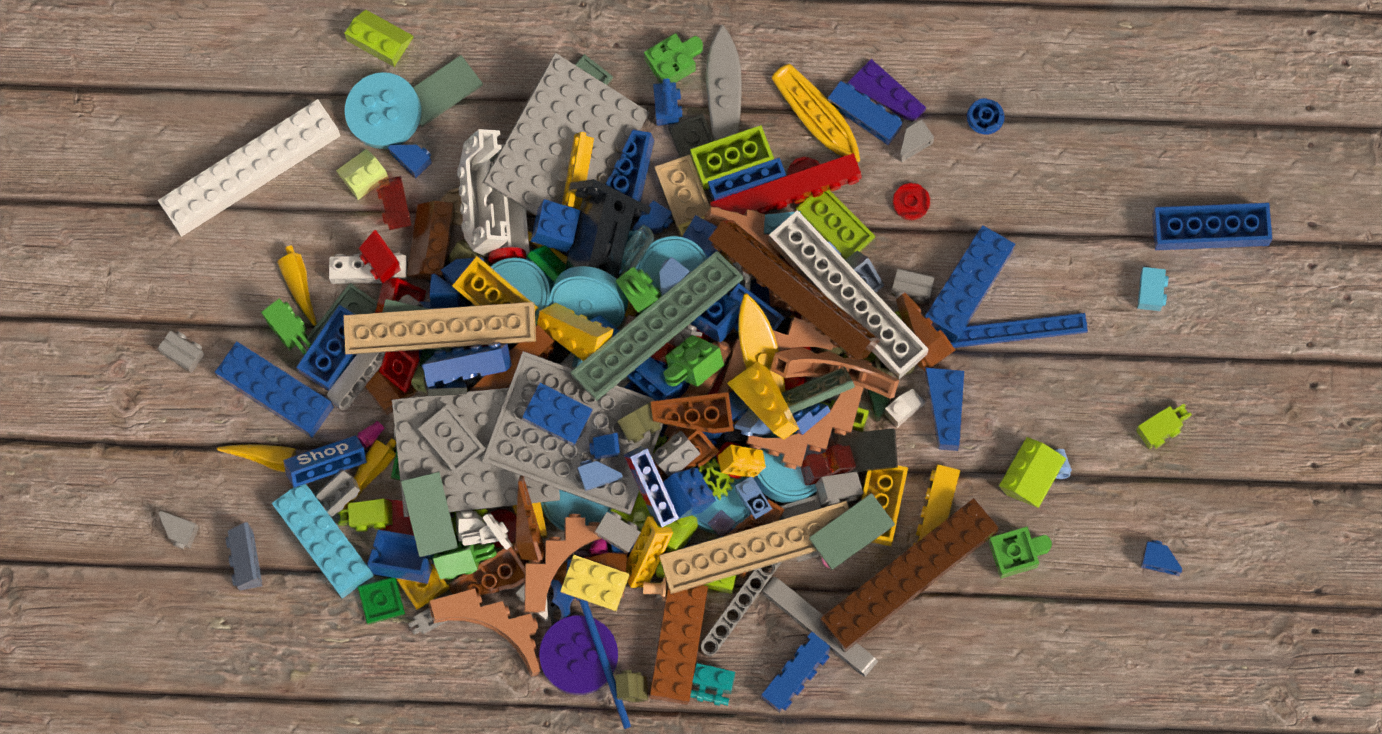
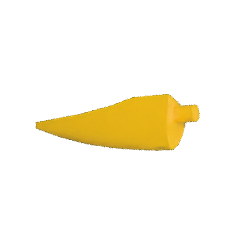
M292 245L285 247L287 255L279 259L277 263L297 304L310 322L316 326L317 323L307 282V271L302 256L294 252Z
M391 438L387 445L375 440L365 456L366 463L359 466L354 476L360 492L348 503H353L360 493L393 460L396 455L392 451L396 445L394 439ZM348 503L344 505L342 510L348 508Z
M248 444L217 448L218 451L246 458L281 472H285L283 460L296 455L295 448Z

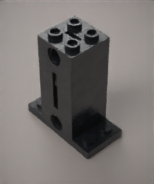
M595 179L570 183L569 191L574 192L575 196L582 198L575 237L569 250L565 270L579 266L593 267L603 270L618 279L633 217L649 215L651 207Z

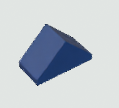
M435 273L431 275V307H460V292Z

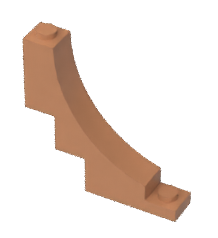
M792 317L786 335L773 331L779 352L795 347H819L832 350L836 346L830 342L831 338L826 334L823 336L817 332L814 324ZM736 339L718 393L732 392L733 389L727 383L746 370L739 339Z

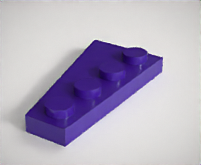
M872 59L848 82L860 94H866L876 103L891 109L892 112L911 122L915 121L926 110V107Z

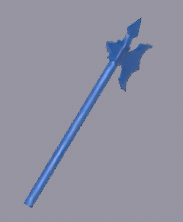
M569 558L567 563L566 574L571 564V560ZM552 580L550 584L554 589L552 602L559 606L561 620L570 615V605L575 597L561 593L563 585H561L559 580ZM576 598L580 602L623 728H630L631 724L623 701L617 699L616 681L587 601Z

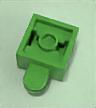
M675 33L644 52V60L660 84L666 78L670 79V83L678 82L696 71V63L692 58L702 53L703 42L697 36L681 42Z
M632 267L615 280L639 313L644 312L662 297L659 288H655L651 284L653 280L650 275L642 269L638 270Z
M279 298L261 313L266 323L289 351L297 346L305 356L307 351L300 342H303L308 349L311 347L310 342L306 339L305 331L307 328L298 315L294 317L295 313L288 302L285 301L283 303Z
M691 335L666 355L668 369L663 373L666 384L669 386H677L684 380L698 387L724 366L720 347L695 335Z
M1028 527L990 537L988 542L1000 579L1038 568L1039 560L1037 556L1047 554L1052 546L1051 539L1047 535L1031 538Z
M456 538L458 548L434 553L433 560L440 579H453L460 574L465 573L468 575L478 570L480 561L493 558L497 552L494 549L493 542L464 546L462 541H458V538Z

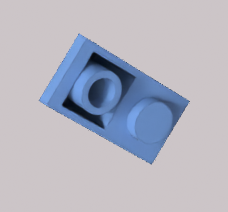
M750 408L734 427L735 429L742 430L741 434L763 438V435L771 436L772 431Z
M749 477L735 485V492L755 519L772 510L753 477Z

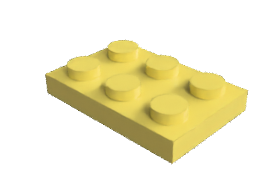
M574 555L560 592L616 612L630 575Z

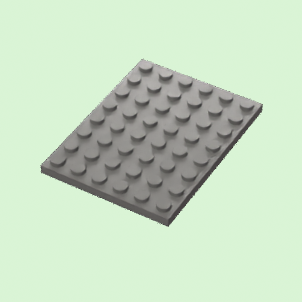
M555 53L482 183L534 215H537L538 207L544 199L562 204L575 134L584 132L586 136L594 138L587 180L595 179L606 185L617 160H619L623 153L622 150L632 130L640 131L650 112Z
M523 351L482 462L630 515L639 488L624 454L642 446L648 448L652 456L661 429L653 434L650 431L643 434L644 439L635 444L633 441L628 443L617 421L655 400L615 385L596 401L571 376L570 372L573 369ZM540 383L593 409L575 446L522 420V416ZM618 433L620 451L618 457L594 459V455H590L589 443H593L594 437ZM591 459L592 462L598 461L622 473L623 477L620 480L584 491L577 468L581 466V462Z
M509 388L473 391L459 395L425 396L392 400L400 482L401 480L439 471L449 512L517 505L520 475L482 462ZM447 404L450 405L485 448L481 454L456 474H454L418 430L420 426ZM524 477L532 503L560 501L559 489ZM401 483L404 517H409V512Z

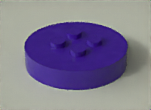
M585 616L566 617L552 625L543 637L539 652L542 671L550 684L561 692L577 696L588 695L603 688L608 682ZM594 619L614 675L618 663L616 640L603 623Z

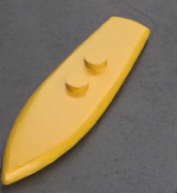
M791 64L780 67L772 75L771 79L807 129L823 145L843 157L854 153L857 162H859L860 156L855 137L835 106Z
M745 293L741 302L738 321L739 341L746 369L758 361L770 370L775 353L779 352L775 335L763 310ZM770 371L780 392H785L784 377Z

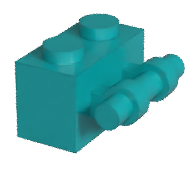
M697 663L692 683L693 686L699 687V691L691 690L690 697L700 702L704 700L713 702L717 706H720V704L728 706L730 698L722 697L723 693L731 695L735 672ZM705 690L717 691V694L705 693Z

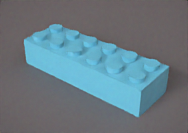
M306 484L293 487L272 503L342 599L374 576Z

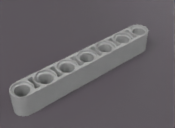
M405 295L399 300L401 303L424 307L410 295ZM386 352L357 354L327 394V399L339 409H347L381 367Z
M782 562L770 565L772 567L770 573H764L761 568L753 571L703 640L700 650L704 656L711 657L717 653ZM757 579L760 582V588L753 589L750 586V581ZM746 595L749 598V603L742 605L738 600L739 596ZM735 611L738 618L731 621L728 619L727 613ZM719 626L726 629V635L723 637L716 634V628ZM707 642L713 643L715 650L707 652L704 649V644Z
M774 576L761 591L770 601L809 633H815L826 642L832 652L862 676L866 677L878 663L858 643L847 652H844L821 624L820 620L823 615L777 577Z

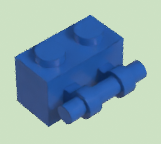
M668 78L663 79L661 84H653L657 126L679 122V117H682V106H678L677 100H681L680 88L676 89V82L670 83Z

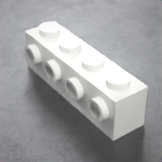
M393 253L398 260L401 271L391 278H399L407 282L406 255ZM336 254L334 257H330L329 279L331 284L382 282L379 278L377 280L374 279L370 273L372 268L369 264L364 265L359 257L361 254H354L353 256Z

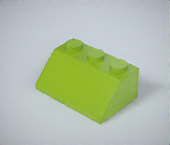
M368 10L356 16L344 33L349 43L393 67L396 66L414 37Z
M1026 437L999 487L1007 496L1039 508L1066 458L1044 443Z

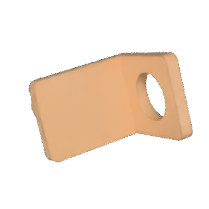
M664 577L661 583L644 582L643 594L661 595L663 601H665L668 586L666 578Z

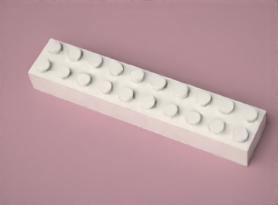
M317 99L163 196L158 201L182 237L340 137L339 130Z
M798 210L769 234L768 241L802 277L880 339L872 352L898 380L927 355L928 348Z

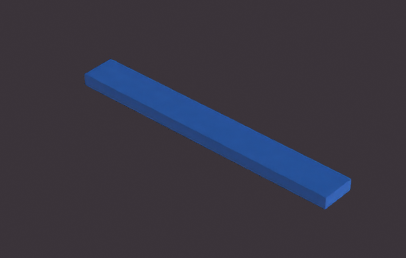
M1085 313L966 326L956 343L951 340L949 341L954 348L1081 334L1087 333L1088 328Z

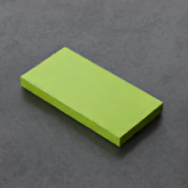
M830 190L823 192L819 197L810 196L796 207V211H800L803 217L827 242H831L841 253V257L844 260L857 250L860 252L875 239V235Z

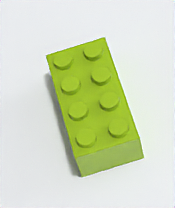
M762 125L690 149V156L703 190L708 189V181L774 160Z
M640 490L630 515L614 509L610 510V512L613 511L622 517L620 520L628 523L629 521L638 526L637 530L640 532L647 516H651ZM693 515L687 516L664 526L671 527L673 531L665 550L670 553L685 547L698 527L696 517Z

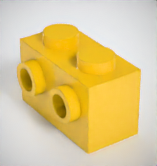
M730 445L718 455L721 473L754 478L766 468L763 450Z

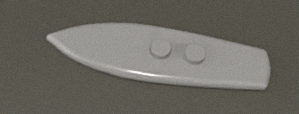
M724 25L719 27L712 40L706 65L707 99L714 141L739 133L741 66L736 46Z

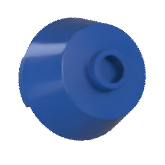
M987 98L975 101L967 111L969 126L979 134L995 133L1004 123V111L1000 104Z

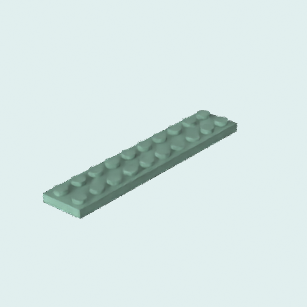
M716 251L570 372L571 376L596 401L599 400L742 281L743 276Z

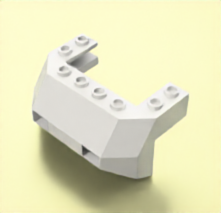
M478 129L464 142L457 170L458 178H460L459 195L462 201L460 212L463 214L462 231L464 232V239L474 252L488 257L491 251L505 247L522 248L526 251V255H528L530 252L526 209L482 183L503 146L497 144V137L500 135V131Z

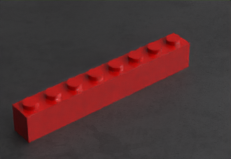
M852 153L710 202L711 207H719L722 210L737 212L741 215L747 210H755L766 215L770 210L784 209L788 204L793 202L795 204L801 203L810 196L819 197L825 191H836L843 185L856 184L862 179L861 171L855 155Z

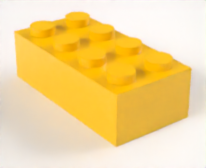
M477 256L452 285L475 306L532 302ZM534 304L536 312L539 307Z
M898 465V468L867 472L862 500L872 493L895 523V526L871 543L892 547L908 467Z

